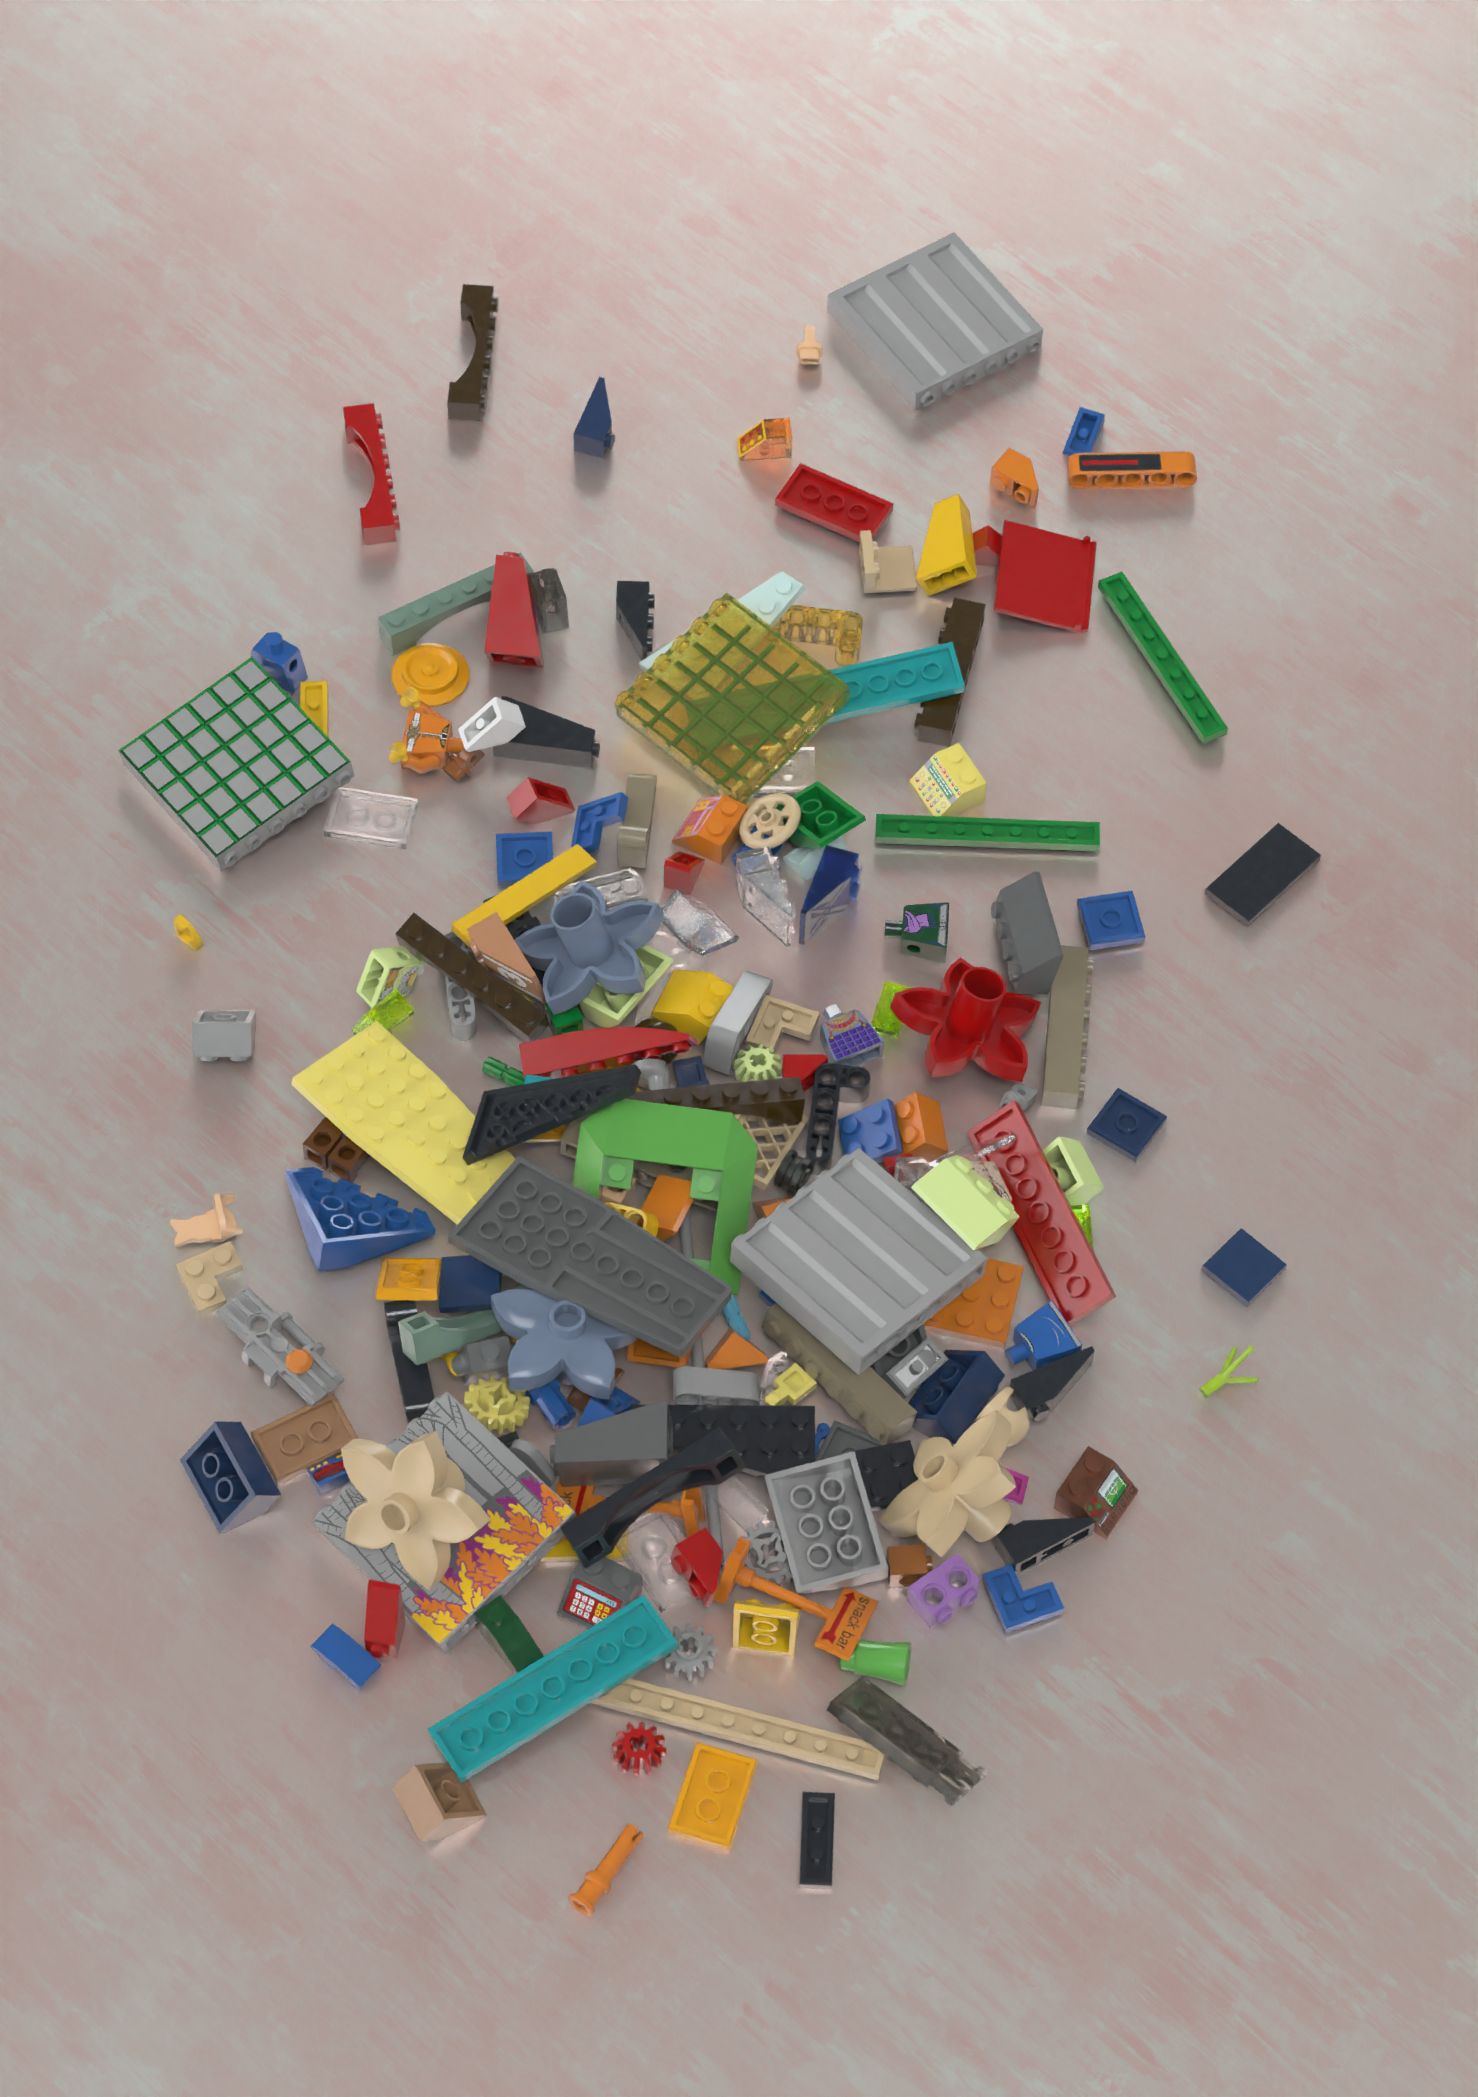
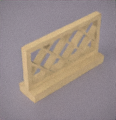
M734 1114L758 1146L755 1168H762L766 1177L762 1178L755 1174L753 1185L764 1191L766 1190L782 1160L791 1150L810 1117L803 1114L802 1122H797L799 1123L798 1125L787 1126L784 1123L778 1124L779 1127H769L766 1120H770L768 1118L748 1114ZM747 1121H757L760 1128L751 1129ZM783 1134L786 1142L777 1143L773 1135ZM755 1136H765L768 1143L758 1144ZM772 1151L776 1159H765L762 1152Z

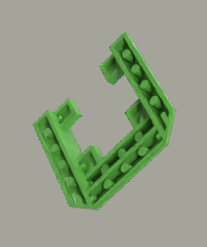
M623 1099L597 1110L585 1119L580 1125L572 1185L601 1201L603 1186L631 1190L635 1160L693 1168L690 1198L718 1201L711 1261L694 1258L688 1259L730 1285L732 1294L739 1295L741 1271L730 1262L731 1244L739 1234L747 1233L758 1146L734 1114Z

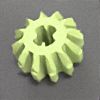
M761 1042L757 1048H753L748 1044L746 1051L739 1050L737 1059L733 1062L735 1079L742 1082L749 1081L751 1078L757 1081L779 1079L783 1070L780 1054H774L772 1046L763 1049Z

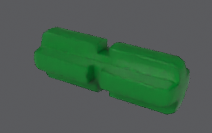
M487 1057L482 1065L484 1073L498 1080L505 1079L504 1082L511 1086L522 1085L525 1081L522 1071L513 1067L507 1068V1064L493 1057Z

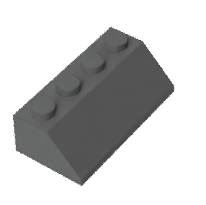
M1034 871L1001 889L996 902H993L991 906V916L996 920L997 938L1001 939L1003 946V959L1007 961L1009 967V981L1013 982L1016 994H1049L1064 956L1040 872Z

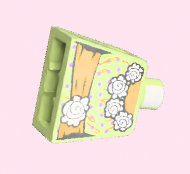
M403 946L371 950L356 992L372 1009L379 1008L407 995L412 988L416 975L424 972V963L415 958Z

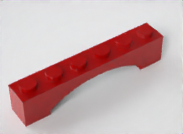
M374 403L343 407L348 444H354L360 449L368 460L375 477L371 497L364 508H360L364 545L396 542L395 531L400 530L398 514L393 515L392 511L397 510L395 494L389 493V490L393 489L391 473L386 474V469H390L388 453L383 454L382 449H386V440L384 433L379 434V429H383L381 413L376 414Z

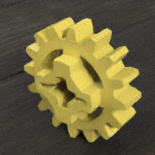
M490 1376L489 1382H485L480 1378L478 1379V1386L474 1384L469 1385V1392H465L463 1407L481 1424L487 1427L490 1432L493 1429H497L499 1434H503L505 1428L514 1432L515 1425L520 1427L524 1425V1419H528L530 1397H525L526 1390L509 1391V1384L506 1383L505 1377L498 1382L494 1376Z

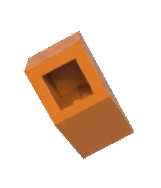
M1008 448L991 468L990 485L1016 498L1019 502L1035 508L1039 487L1030 458Z

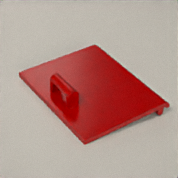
M1004 520L993 611L1077 633L1087 632L1097 542H1090L1091 538L1089 536H1085L1081 540Z

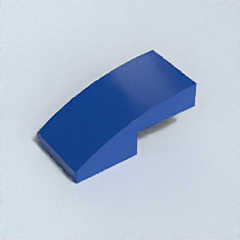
M333 1623L310 1646L332 1669L335 1667L356 1689H359L381 1666L360 1644Z

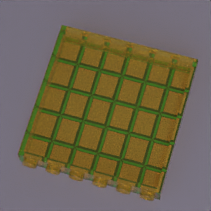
M726 593L721 599H716L702 617L696 618L691 628L684 635L678 636L674 640L672 647L665 654H660L646 672L639 674L634 684L627 691H622L618 695L614 704L617 716L716 795H726L746 804L850 700L849 686L730 594Z

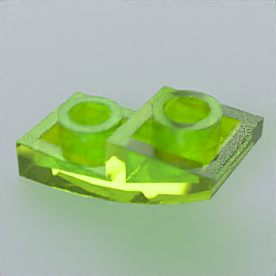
M885 980L880 1000L876 1005L871 1025L879 1034L898 1037L903 1023L896 1017L890 1006L895 993L913 987Z

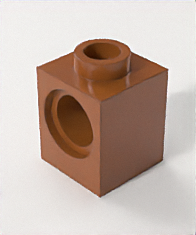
M925 1544L887 1547L886 1562L888 1566L889 1588L909 1587L933 1570L932 1556L926 1555Z

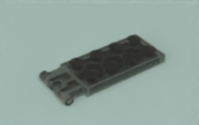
M864 1676L831 1700L826 1709L839 1722L848 1726L865 1742L870 1743L891 1762H894L910 1774L916 1781L927 1788L931 1785L944 1795V1799L949 1805H954L987 1775L985 1768L981 1766L976 1767L962 1757L963 1752Z

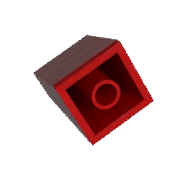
M504 552L503 555H496L484 652L489 662L543 668L544 659L529 571L523 557H520V554L515 552Z

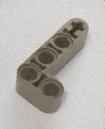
M628 773L626 796L629 797L625 821H622V825H619L618 866L646 869L657 775Z

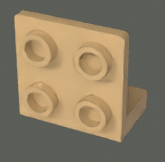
M871 530L860 531L859 556L863 592L916 591L917 580L913 547L910 545L877 547V541H872Z

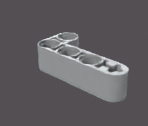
M454 932L444 935L476 960L471 948ZM444 975L452 1036L460 1041L470 1040L477 1032L474 997ZM465 1016L466 1022H461L460 1017Z
M747 970L744 971L709 1029L703 1056L704 1067L727 1075L733 1073V1062L737 1059L741 1043L753 1025L765 996L770 995L773 979Z

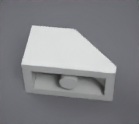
M494 697L458 730L465 751L472 752L508 743L526 726L518 705Z

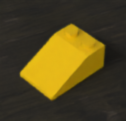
M756 1599L738 1600L734 1604L732 1647L795 1657L801 1609H796L792 1605L784 1603L775 1606L764 1604Z

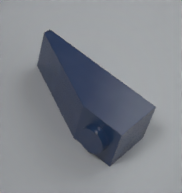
M599 377L573 433L574 451L604 459L607 450L613 448L615 434H612V421L605 379Z

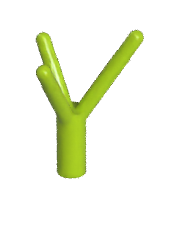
M1250 1345L1232 1363L1237 1352V1348L1233 1347L1220 1373L1199 1388L1203 1396L1207 1398L1225 1384L1258 1382L1257 1377H1228L1253 1352L1254 1346Z

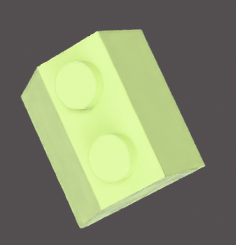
M1059 1136L1043 1149L1072 1209L1085 1205L1104 1189L1080 1141Z

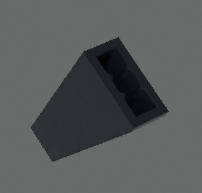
M501 697V699L519 706L526 727L508 743L493 746V756L592 768L593 758H598L600 752V742L596 741L594 729L510 697Z

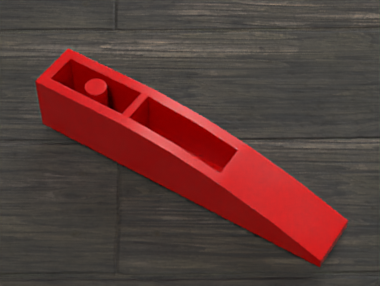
M611 1027L574 1031L519 1044L524 1078L526 1075L556 1079L579 1075V1073L587 1071L606 1070V1067L613 1065L618 1067L630 1066L634 1063V1060L643 1058L659 1059L662 1057L661 1054L669 1052L673 1054L686 1053L690 1047L698 1046V1043L689 1033L654 1028Z

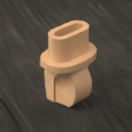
M804 326V341H801L796 347L799 362L803 365L819 364L820 357L823 354L822 345L815 341V326Z

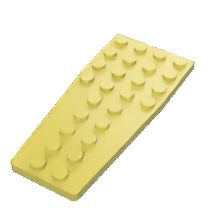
M375 1021L292 1078L291 1085L348 1138L457 1225L515 1161L513 1155L506 1149L473 1164H466L462 1157L476 1116L432 1070L378 1021Z

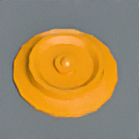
M423 643L410 647L398 656L392 666L391 682L396 693L401 697L405 695L404 691L407 688L413 687L419 692L420 697L418 701L422 700L429 707H438L451 703L463 694L469 683L470 669L465 658L454 648L441 643Z

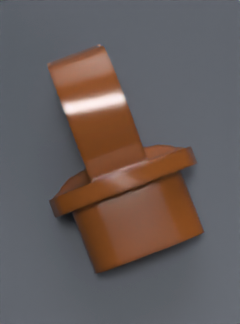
M463 748L457 757L451 754L449 756L450 761L442 769L454 781L458 782L465 775L469 777L472 774L470 769L485 754L481 750L468 752Z

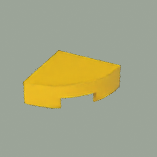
M179 914L173 919L177 938L196 951L203 946L200 935L183 915Z

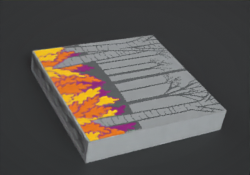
M448 1391L442 1396L434 1398L429 1404L428 1410L420 1418L413 1419L407 1425L406 1431L398 1439H393L386 1445L387 1448L397 1455L400 1450L421 1435L437 1431L445 1448L447 1458L460 1468L464 1476V1493L474 1499L491 1519L470 1538L458 1543H449L451 1552L449 1567L439 1583L430 1590H427L415 1581L403 1567L397 1555L395 1544L392 1542L383 1548L368 1549L345 1540L346 1524L350 1514L357 1506L367 1500L351 1482L340 1490L339 1497L318 1511L316 1519L313 1521L319 1532L368 1580L371 1579L401 1586L404 1615L445 1655L476 1625L475 1612L499 1595L503 1598L565 1537L560 1527L577 1517L576 1512Z

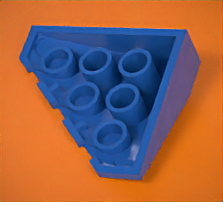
M315 1167L285 1170V1177L308 1251L318 1271L348 1268L435 1235L436 1230L425 1211L415 1208L413 1213H409L402 1208H398V1201L380 1193H377L375 1198L360 1192V1185L342 1178L338 1180V1183L332 1182L327 1178H323L324 1171Z

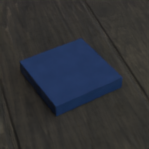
M1117 1088L1088 1126L1086 1134L1136 1163L1166 1123L1167 1116Z
M1241 1228L1203 1265L1202 1271L1248 1307L1286 1269L1287 1264Z
M471 1255L442 1257L438 1307L440 1313L492 1310L491 1295L501 1292L502 1273Z

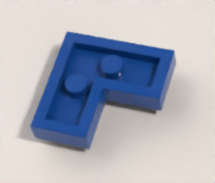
M619 792L578 806L571 847L579 844L588 854L599 851L603 827L625 821L629 797L623 792Z
M1012 1564L982 1575V1581L1005 1633L1064 1614L1065 1608L1053 1581L1023 1591Z

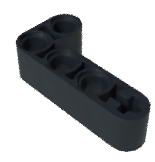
M825 1063L816 1070L806 1144V1156L814 1160L811 1173L813 1175H819L824 1170H830L839 1102L857 1104L864 1102L869 1096L870 1073L863 1067ZM828 1080H829V1081H832V1083H825V1082H823V1081H828ZM852 1084H861V1086H853ZM827 1105L829 1108H822L820 1106ZM824 1130L826 1133H819L817 1131ZM817 1150H822L821 1157L816 1156Z
M395 1300L385 1302L384 1310L407 1422L410 1423L413 1419L420 1418L428 1410L429 1404L435 1397L427 1363L416 1365L402 1350L398 1321L418 1314L415 1300Z

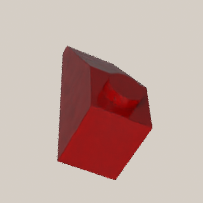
M369 1579L364 1632L365 1649L373 1657L379 1659L397 1658L406 1624L401 1586Z

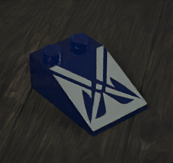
M826 845L800 912L799 944L805 945L849 907L852 898H857L861 882L858 881L862 871V866L858 865V853Z

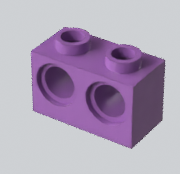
M956 1553L909 1586L906 1600L930 1628L937 1622L939 1624L945 1623L953 1616L954 1610L961 1605L966 1607L973 1603L979 1596L981 1580ZM961 1581L965 1586L954 1587L951 1585V1582ZM936 1598L941 1603L937 1605H931L926 1601V1599Z

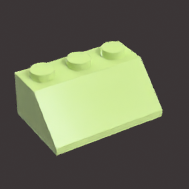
M647 945L635 950L644 968L646 977L644 992L619 994L608 991L599 983H596L589 995L579 1003L586 1019L603 1028H611L620 1024L674 962L673 959Z
M955 1155L942 1160L911 1188L973 1250L997 1243L1020 1216L1014 1211V1206L1011 1202L1001 1198L993 1190L994 1187L990 1181L980 1177L972 1169L973 1166L969 1160Z

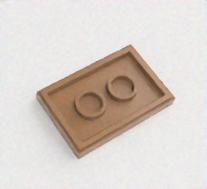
M334 1393L326 1396L313 1407L309 1404L250 1432L277 1485L306 1473L308 1468L342 1453L341 1448L353 1439H359Z

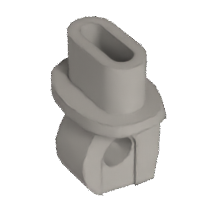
M1024 1084L1014 1085L1011 1090L1004 1094L999 1110L1014 1100L1019 1103L1024 1111L1035 1101L1038 1090Z

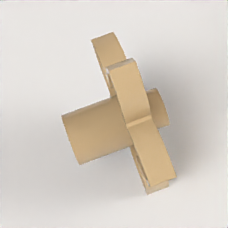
M995 1410L972 1424L955 1445L944 1437H932L922 1440L915 1454L913 1464L914 1473L918 1480L906 1487L894 1498L878 1522L893 1536L909 1537L918 1534V1537L940 1557L952 1547L963 1529L977 1542H985L995 1537L1005 1527L1011 1515V1506L1003 1497L1016 1488L1014 1477L998 1462L1010 1439L1011 1423L998 1410Z
M437 1431L421 1435L400 1450L397 1455L383 1444L368 1439H353L341 1448L343 1464L350 1481L361 1495L367 1499L350 1514L346 1524L345 1540L368 1549H379L389 1545L391 1542L394 1543L399 1560L405 1570L415 1581L427 1590H430L442 1580L449 1567L451 1558L449 1543H458L470 1538L491 1520L482 1507L464 1493V1476L460 1468L447 1458L445 1448Z

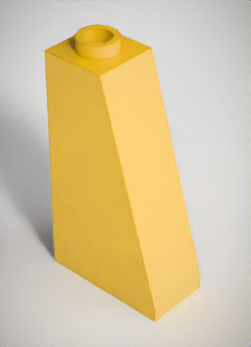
M959 494L934 503L917 572V580L928 596L977 577L970 510Z

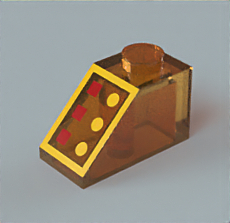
M790 417L763 419L737 438L739 462L792 458Z

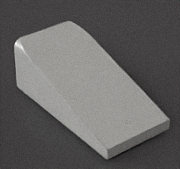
M928 1336L888 1371L882 1379L905 1399L949 1359Z

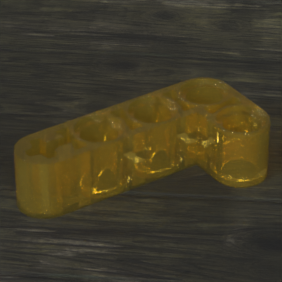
M791 605L767 636L771 639L835 646V662L839 667L858 664L862 642L863 618L858 613L852 611Z

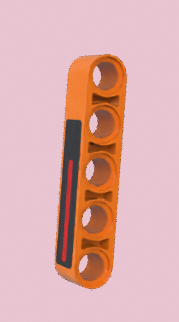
M1185 451L1076 453L1067 459L1069 485L1077 489L1189 487L1197 481L1195 456Z

